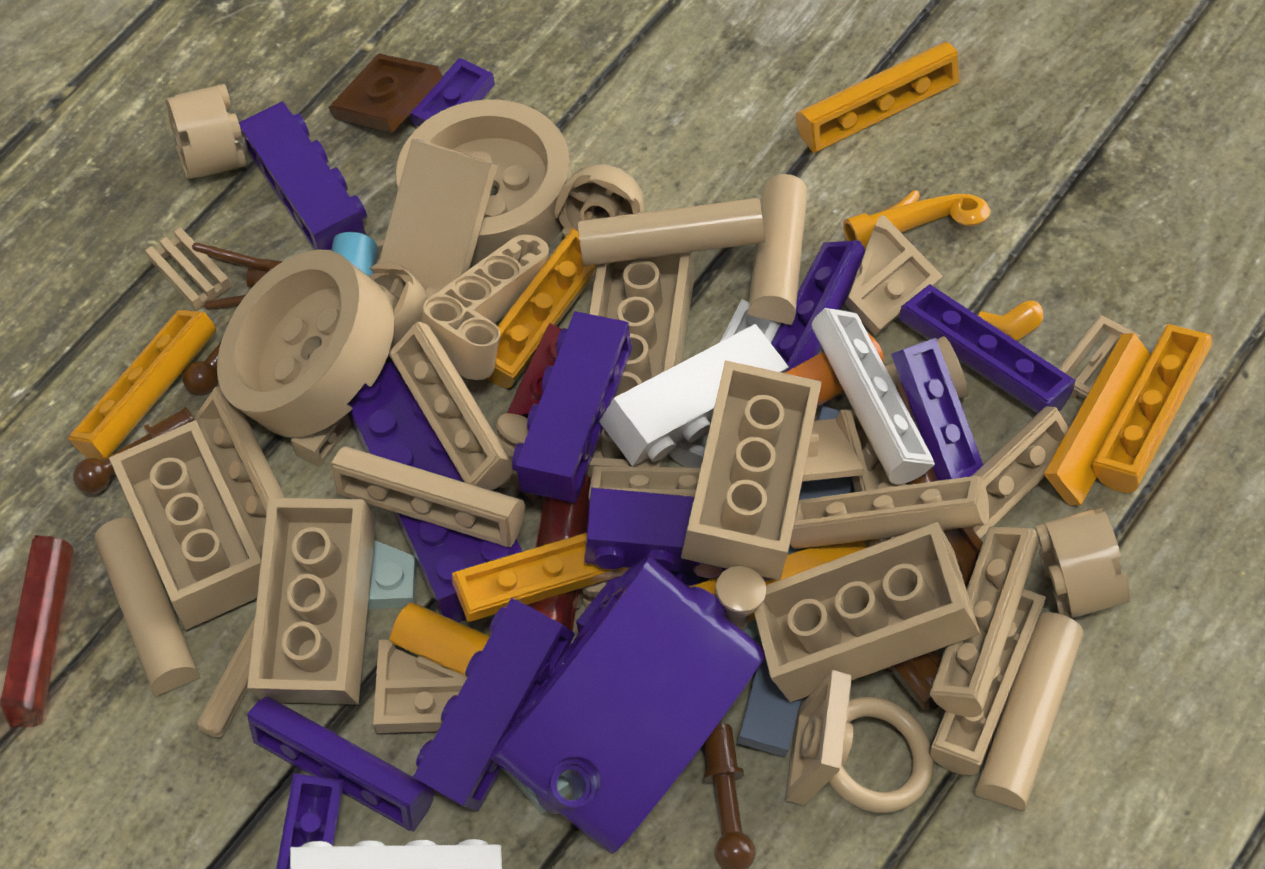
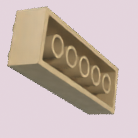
M693 252L597 265L589 314L627 321L629 323L632 351L615 397L682 363L695 276ZM604 428L580 491L582 495H589L593 467H632ZM669 454L656 462H652L648 458L633 467H668Z

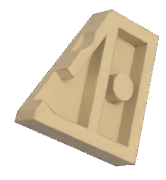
M379 640L373 726L376 733L438 731L443 723L441 721V714L446 703L452 696H458L467 677L451 669L443 668L438 663L420 655L415 657L400 651L389 640Z

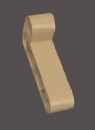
M528 234L512 238L425 301L421 322L430 326L459 375L467 379L481 380L491 376L494 372L500 339V330L495 323L509 312L547 262L549 247L543 239Z

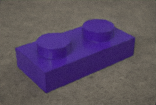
M459 57L437 85L410 113L412 124L419 127L430 117L447 108L461 103L482 100L495 85L493 73Z

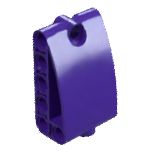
M648 555L631 566L614 584L498 743L490 758L523 785L534 791L538 803L544 810L552 814L564 815L610 854H613L627 841L710 736L765 658L764 649L725 617L726 608L717 597L702 588L688 587ZM559 776H563L571 782L573 787L571 800H567L559 794L557 789V779Z

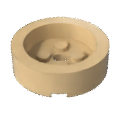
M496 99L476 100L452 106L423 122L410 135L399 154L396 166L398 188L412 139H420L498 165L491 188L494 189L496 186L498 193L489 196L470 267L475 266L516 236L525 234L535 235L543 239L548 245L564 228L559 221V216L556 219L554 210L562 187L572 176L567 143L558 127L549 118L529 106Z
M311 250L283 261L266 273L250 289L236 308L226 327L217 360L218 381L223 395L237 409L271 432L283 437L308 436L331 426L353 409L348 404L349 401L365 383L370 387L373 385L385 364L394 334V310L391 299L373 279L336 252Z

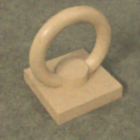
M832 670L798 709L785 801L805 806L829 782L834 790L846 801L867 811L891 813L911 806L924 794L933 773L934 761L930 755L931 744L925 731L908 711L889 700L870 696L849 700L852 675ZM861 717H875L892 724L903 734L912 751L913 768L910 778L902 787L890 792L872 791L861 786L849 776L843 767L853 741V725L849 722Z

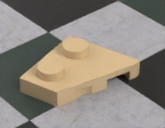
M882 215L878 218L873 228L845 305L853 313H857L861 322L877 336L899 317L902 305L927 285L931 284L935 287L943 276Z

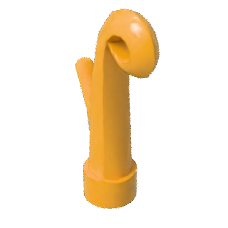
M914 190L898 203L872 215L862 213L844 219L843 230L846 241L860 240L866 249L878 218L882 215L902 233L949 215L960 225L978 226L989 217L991 210L985 200L971 194H951L918 201L919 191Z

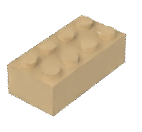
M725 360L681 558L727 569L734 566L749 567L758 572L760 576L780 580L789 550L822 381Z
M196 420L109 457L170 600L185 630L257 598L261 568L260 556Z
M268 498L247 688L260 700L264 697H271L281 703L359 705L376 516L363 499Z
M938 522L766 585L765 599L760 607L754 610L771 679L789 702L811 695L832 670L852 675L851 680L980 634L954 549Z

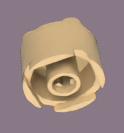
M225 84L166 98L171 130L174 131L177 152L184 174L188 180L246 167L241 143L234 142V140L242 138L236 113L230 114L226 111V109L231 108V103Z
M1102 508L1081 512L1035 526V531L1040 540V561L1046 579L1051 578L1055 590L1052 594L1058 614L1075 618L1130 602V591L1126 573L1119 575L1121 574L1119 558L1122 557L1109 518Z

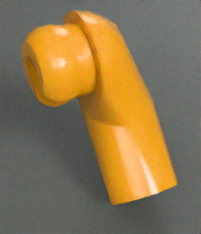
M1028 300L1020 303L1003 316L980 311L979 317L1014 340L1019 341L1041 325L1043 309L1038 302Z

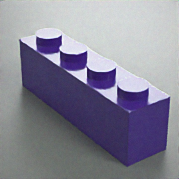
M281 101L239 122L247 152L313 250H332L333 239L340 233L356 232L366 235L362 220L368 218L362 202L357 195L352 197L346 192L348 187L343 175L337 167L329 168L327 165L329 160L324 148L318 140L311 142L308 138L310 136L308 127L299 113L292 115L285 103Z
M574 311L568 329H561L556 346V361L554 366L548 365L544 372L542 380L543 395L540 403H534L529 411L527 437L524 443L519 442L513 454L512 469L517 471L521 491L573 503L577 502L603 430V426L599 421L616 395L632 351L629 323L627 321Z
M591 487L584 563L596 564L605 569H618L621 567H631L650 555L670 572L695 573L704 578H716L723 571L727 570V568L681 558L694 497ZM761 576L765 582L772 579Z
M511 598L507 607L503 606L495 614L490 625V633H492L484 649L476 652L469 661L465 672L467 679L458 696H452L446 703L441 714V721L443 723L434 739L427 741L421 748L416 759V766L418 768L413 775V778L475 811H479L502 769L501 766L490 758L491 754L568 649L575 636V633L563 624L514 598Z

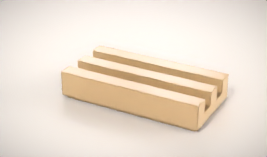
M180 227L174 231L175 238L169 240L166 236L159 241L161 247L155 249L151 246L145 252L149 261L196 311L204 306L206 301L213 300L232 286L229 278L206 254L192 249V245L195 242ZM183 247L216 285L212 286L179 249ZM170 255L199 286L203 293L198 296L168 264L165 258Z
M1100 314L1059 367L1061 371L1071 376L1106 330L1111 333L1075 379L1076 382L1070 396L1071 398L1075 399L1077 396L1084 398L1083 402L1085 401L1096 379L1090 386L1086 384L1114 349L1121 334L1135 332Z

